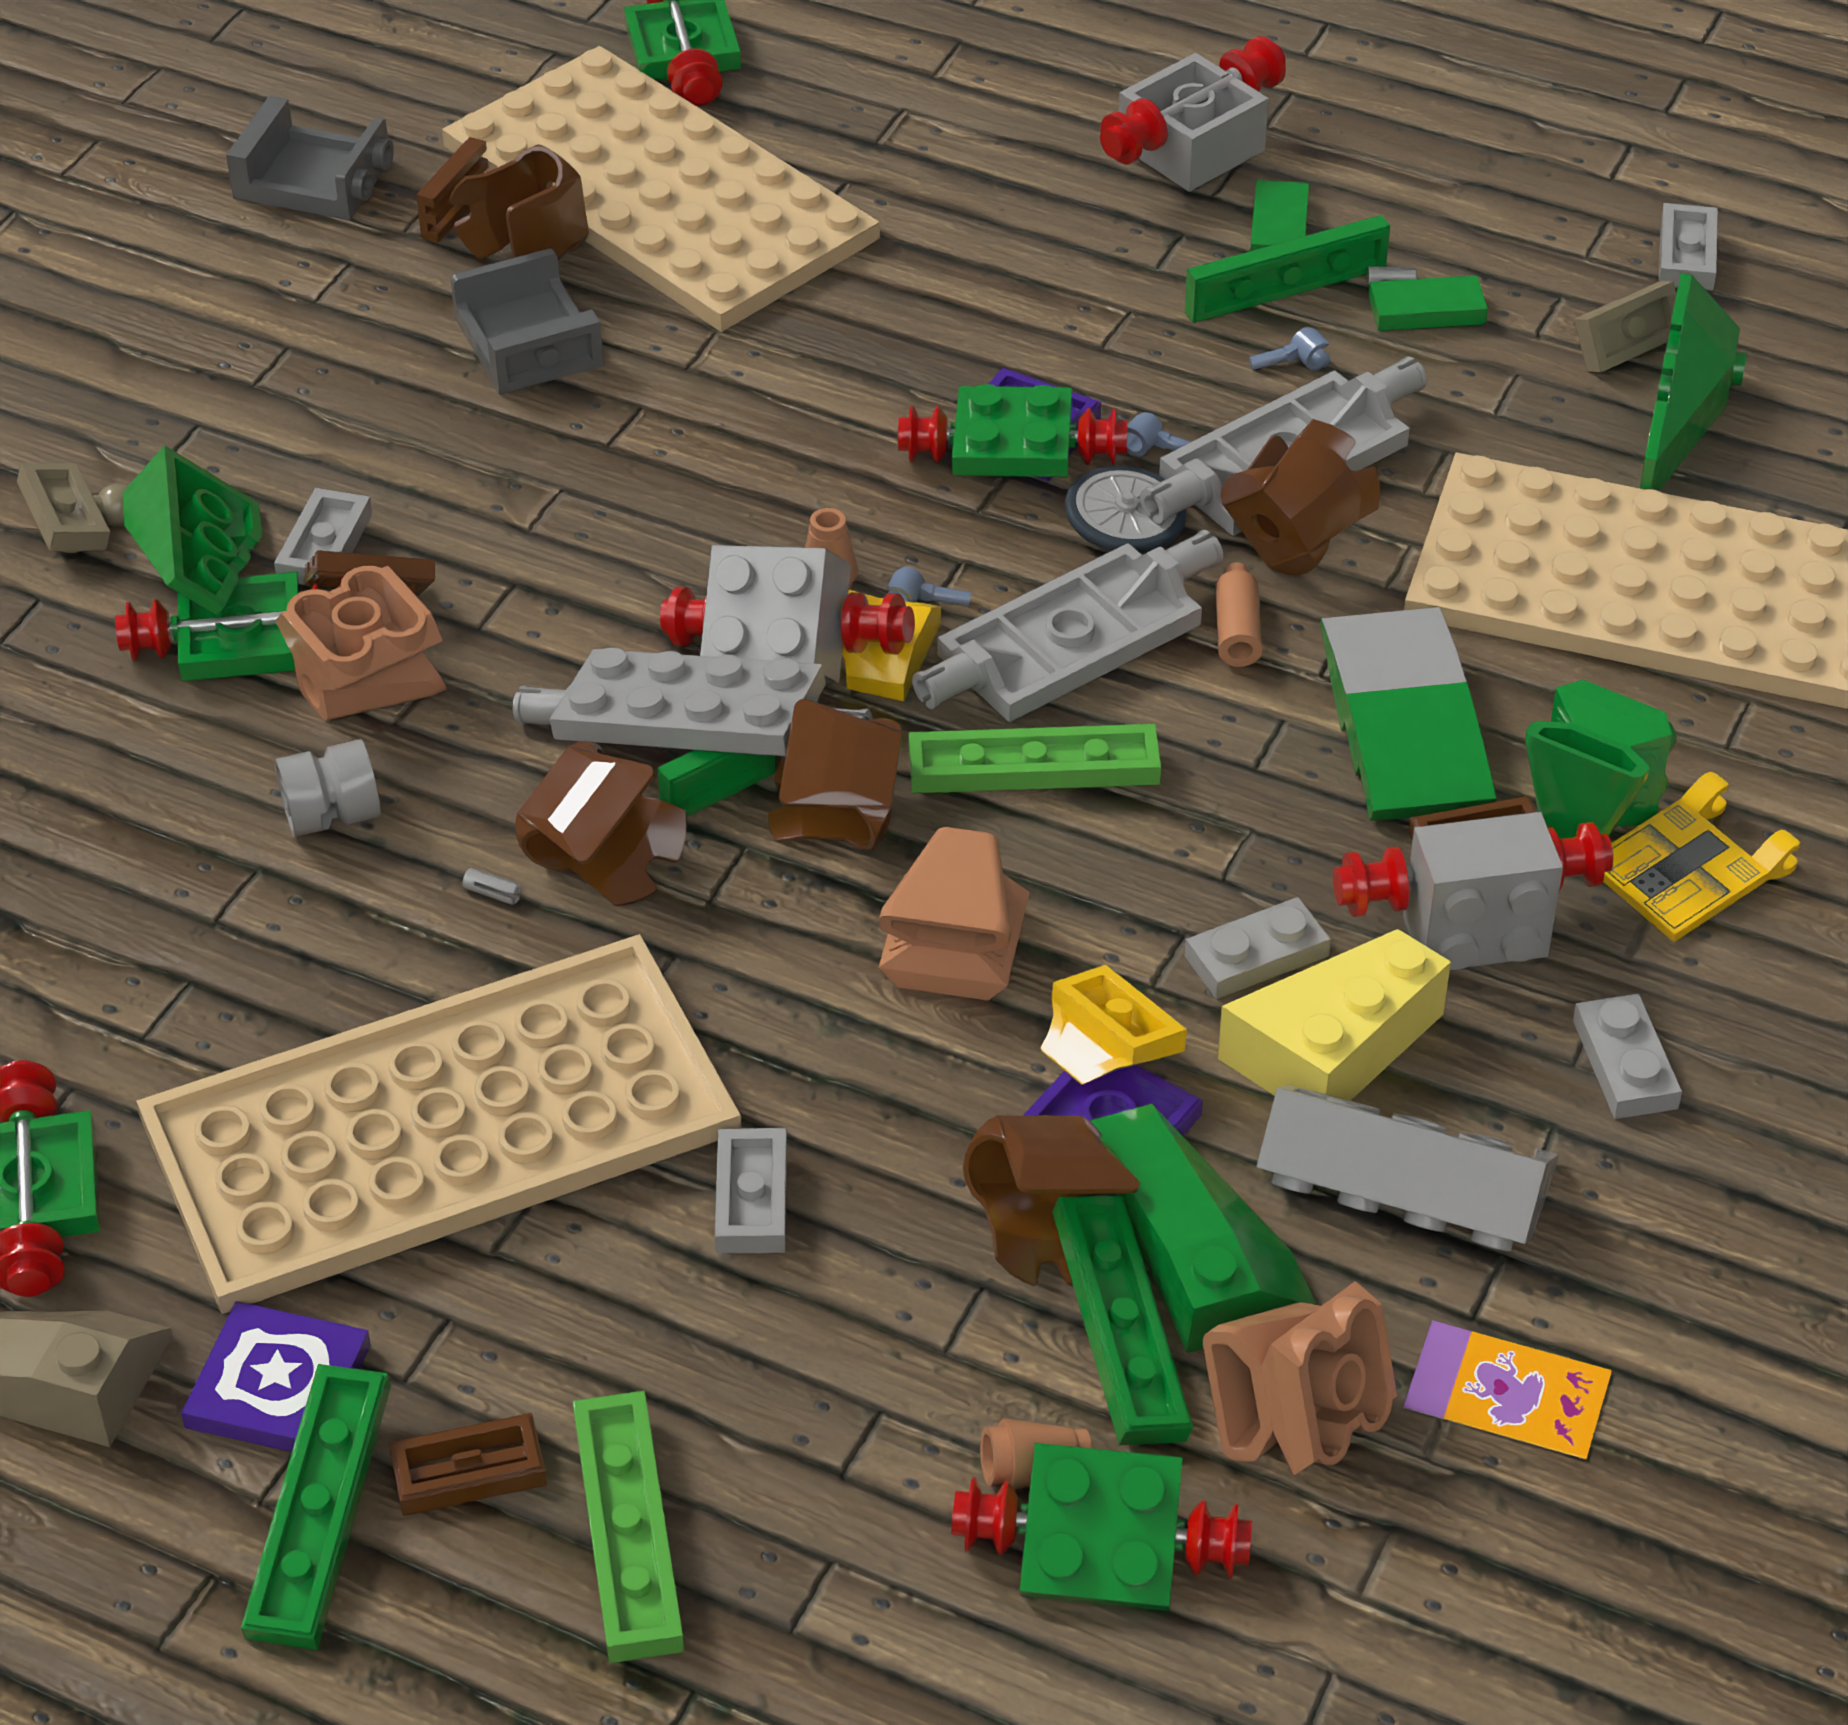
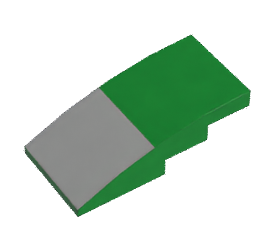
M1434 607L1322 618L1320 627L1341 732H1347L1355 776L1361 775L1369 820L1379 821L1417 817L1495 802L1496 794L1470 690L1441 608Z

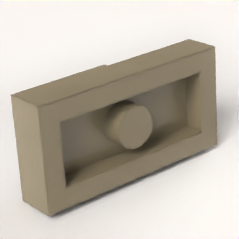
M1659 281L1574 319L1587 372L1601 373L1668 342L1676 299L1673 281Z

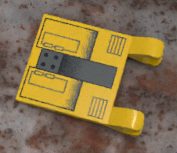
M1714 772L1705 773L1679 800L1611 843L1614 858L1613 868L1611 872H1605L1603 882L1673 942H1676L1766 881L1788 876L1798 865V860L1792 853L1800 848L1801 843L1786 830H1779L1771 835L1751 857L1708 821L1721 815L1727 805L1726 800L1720 795L1727 792L1729 784Z

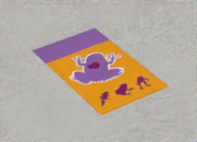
M1432 1320L1403 1408L1587 1459L1612 1370Z

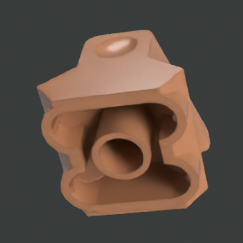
M377 566L354 568L344 575L341 580V587L329 592L321 589H310L300 592L291 598L287 605V611L282 612L276 620L293 655L299 689L304 698L325 721L435 696L447 690L441 676L423 653L426 648L443 641L433 615L389 566L383 568Z
M951 827L939 828L882 907L878 920L879 927L888 935L879 969L897 988L989 1001L1008 986L1011 980V968L1017 943L1022 934V922L1030 892L1003 874L999 841L994 835L987 832Z
M1356 1281L1322 1306L1303 1302L1287 1305L1219 1324L1203 1337V1349L1221 1448L1228 1458L1235 1461H1255L1278 1442L1293 1475H1296L1314 1462L1332 1466L1338 1463L1346 1454L1352 1432L1355 1429L1375 1432L1386 1423L1391 1412L1393 1399L1397 1397L1382 1303Z

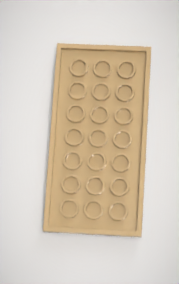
M601 46L584 52L581 56L554 70L546 72L534 81L505 94L500 99L467 114L462 119L442 129L443 145L453 153L469 137L486 141L487 151L481 157L488 159L489 168L484 173L514 160L522 151L537 144L543 145L561 156L581 176L589 230L586 242L720 332L730 328L880 239V222Z
M1455 452L1405 599L1404 610L1440 607L1446 624L1449 627L1848 709V529L1837 528L1830 524H1817L1782 517L1769 512H1756L1721 505L1713 501H1700L1665 494L1652 489L1645 490L1604 482L1596 478H1584L1548 471L1540 467H1528L1492 460L1484 456H1472Z
M640 934L136 1101L140 1119L221 1314L230 1312L235 1301L253 1304L718 1141V1129H741V1115Z

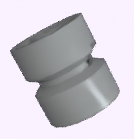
M362 739L329 746L326 748L322 758H317L310 751L274 759L279 789L293 837L327 830L332 819L337 817L345 825L381 817L380 801L373 769Z

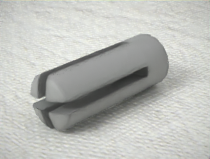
M1368 266L1367 269L1368 286L1370 282L1417 279L1415 267Z
M469 868L463 878L464 889L511 905L516 904L520 898L518 893H521V885L501 877Z

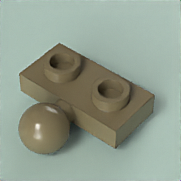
M20 463L17 483L49 551L77 553L80 551L106 550L110 535L107 525L124 526L122 492L129 485L113 483L104 487L98 495H92L77 463Z

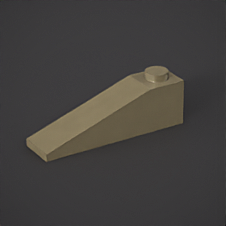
M1 1311L0 1417L111 1447L173 1337L171 1328L110 1311Z

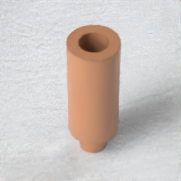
M1235 562L1226 566L1224 574L1218 578L1215 586L1218 651L1220 658L1226 664L1244 667L1255 663L1262 655L1259 585L1256 577L1248 572V568L1244 564Z

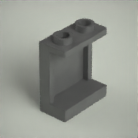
M268 96L226 154L232 195L234 199L351 220L362 202L370 198L373 186L382 172L390 168L394 156V145L392 140L388 139L386 120L383 118L374 117L361 137L292 125L288 99Z
M553 249L541 250L459 272L451 276L455 320L499 395L604 366L600 321L592 309L579 312L560 280L558 257Z

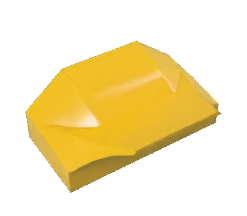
M865 594L869 605H881L883 598ZM905 601L906 606H910L913 609L915 630L911 642L905 643L898 655L885 654L880 646V642H868L862 653H848L843 645L842 656L845 660L847 689L904 702L913 684V675L919 671L941 625V606Z
M1107 965L1053 982L1051 999L1054 1016L1048 1035L1040 1048L1046 1056L1081 1085L1122 1068L1184 1052L1187 1029Z

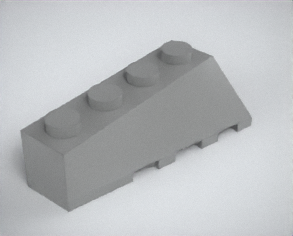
M1292 1085L1277 1087L1256 1166L1257 1168L1274 1172L1272 1184L1311 1194L1314 1184L1340 1191L1337 1202L1368 1212L1377 1213L1380 1203L1406 1210L1405 1222L1429 1230L1444 1232L1446 1222L1473 1229L1472 1241L1495 1249L1511 1251L1514 1241L1526 1244L1532 1239L1560 1154L1536 1148L1534 1157L1531 1158L1512 1152L1513 1147L1506 1144L1502 1139L1478 1133L1474 1135L1459 1132V1136L1456 1137L1446 1134V1128L1438 1125L1436 1122L1400 1114H1393L1392 1118L1379 1115L1380 1109L1374 1106Z

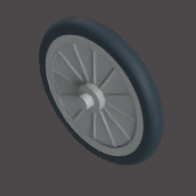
M1107 466L1089 471L1080 476L1070 486L1065 498L1066 516L1073 529L1088 542L1109 551H1113L1127 543L1139 553H1147L1158 547L1163 548L1169 545L1184 529L1187 509L1167 518L1160 524L1154 522L1153 516L1149 518L1144 512L1140 502V494L1145 488L1152 487L1165 479L1150 471L1130 466Z

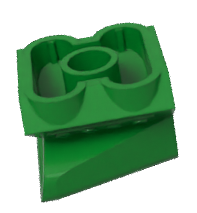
M1584 679L1556 687L1551 721H1535L1531 723L1526 730L1525 737L1538 812L1542 813L1547 828L1552 827L1560 839L1572 838L1576 836L1578 826L1581 823L1593 822L1600 834L1606 833L1610 836L1616 827L1640 825L1656 815L1659 801L1668 788V778L1665 774L1667 758L1677 742L1676 731L1668 721L1666 712Z

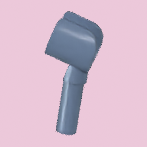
M1305 327L1293 336L1289 345L1249 357L1250 367L1252 370L1285 361L1291 362L1300 359L1308 369L1317 371L1327 366L1331 360V357L1322 349L1327 347L1329 342L1317 330Z
M1141 413L1128 424V432L1130 433L1128 434L1127 452L1133 456L1145 455L1153 445L1175 451L1191 443V441L1163 431L1162 423L1152 413Z
M912 567L898 569L887 585V588L890 589L888 594H900L904 601L917 602L920 599L931 602L932 600L967 607L970 604L971 592L925 583L922 574Z

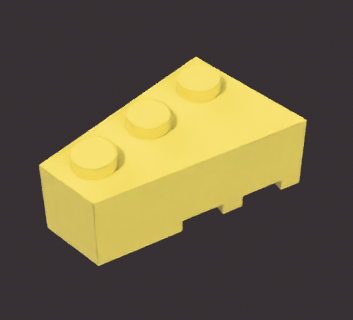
M1399 929L1394 930L1223 1005L1221 1009L1218 1060L1274 1096L1277 1087L1292 1085L1351 1101L1444 1015L1451 961Z

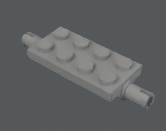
M1406 356L1400 362L1374 375L1365 372L1350 381L1334 370L1161 457L1159 476L1165 480L1141 491L1140 502L1142 508L1149 518L1153 516V521L1160 524L1178 512L1195 505L1234 536L1242 531L1222 505V486L1229 476L1249 468L1269 438L1280 436L1287 446L1290 447L1295 438L1312 419L1332 424L1355 439L1356 444L1347 456L1346 463L1353 471L1361 470L1408 446L1410 428L1394 416L1391 404L1426 387L1427 375L1425 369L1419 362L1414 363V358Z
M1202 530L1195 536L1167 550L1158 547L1144 555H1141L1127 543L937 637V655L943 661L913 675L912 682L915 693L921 702L926 701V706L929 709H934L940 703L971 688L1010 723L1200 626L1202 607L1187 595L1183 586L1184 580L1210 567L1221 564L1223 561L1221 544L1215 536L1209 538L1210 532L1207 530Z
M614 647L593 649L572 684L566 690L535 688L528 685L520 686L519 692H516L513 699V716L515 721L522 725L527 723L551 725L553 738L557 740L786 756L795 703L801 699L818 703V698L826 683L822 664L800 663L792 659L770 661L739 659L733 655L709 657L682 655L674 651L648 653L624 651ZM833 708L867 721L873 720L869 709Z

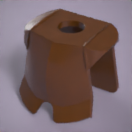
M537 144L522 151L514 160L487 173L464 177L455 186L450 196L451 204L468 205L471 209L469 215L455 222L454 228L465 246L479 260L502 250L509 243L513 258L551 248L556 253L558 260H560L566 253L578 248L586 241L589 235L581 176L561 156L543 145Z
M1312 419L1295 438L1290 447L1287 446L1280 436L1269 438L1249 468L1229 476L1222 486V505L1265 564L1274 571L1287 575L1308 573L1323 559L1332 537L1379 509L1381 491L1376 468L1370 466L1358 471L1351 470L1347 466L1346 458L1355 446L1356 441L1347 432L1332 424Z
M807 699L798 700L793 709L786 756H782L774 777L776 786L780 787L779 800L785 806L771 810L768 813L769 828L775 841L779 843L800 839L847 841L854 847L862 850H875L886 834L892 813L891 803L898 757L903 740V733L898 722L886 718L867 721Z
M576 742L567 747L518 811L515 821L516 837L523 853L533 863L557 871L571 870L597 890L613 906L635 903L657 890V885L646 872L647 865L651 860L658 858L673 863L679 861L686 835V810L659 799L642 796V793L655 777V771L650 765L608 756L598 744L593 742Z
M997 1115L987 1120L978 1129L965 1154L963 1163L964 1179L972 1196L984 1208L993 1236L995 1259L1010 1275L1031 1286L1037 1285L1040 1265L1043 1263L1056 1265L1066 1284L1073 1285L1052 1214L1058 1197H1079L1082 1194L1136 1193L1140 1185L1139 1180L1101 1139L1102 1133L1090 1120L1083 1116Z

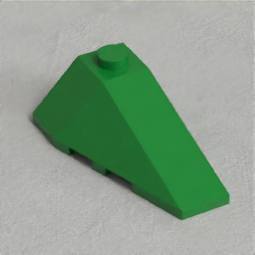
M1680 274L1644 459L1640 489L1660 491L1726 407L1730 384L1742 385L1747 352L1736 351L1740 327L1694 276L1690 274Z
M164 445L122 492L124 525L168 587L218 615L225 607L239 580L237 576L251 558V555H249L251 550L262 537L259 503Z
M1153 1104L1090 1120L1102 1133L1101 1139L1140 1182L1136 1193L1117 1195L1124 1196L1137 1242L1186 1353L1203 1349L1204 1335L1219 1324L1300 1302L1317 1305L1292 1251Z

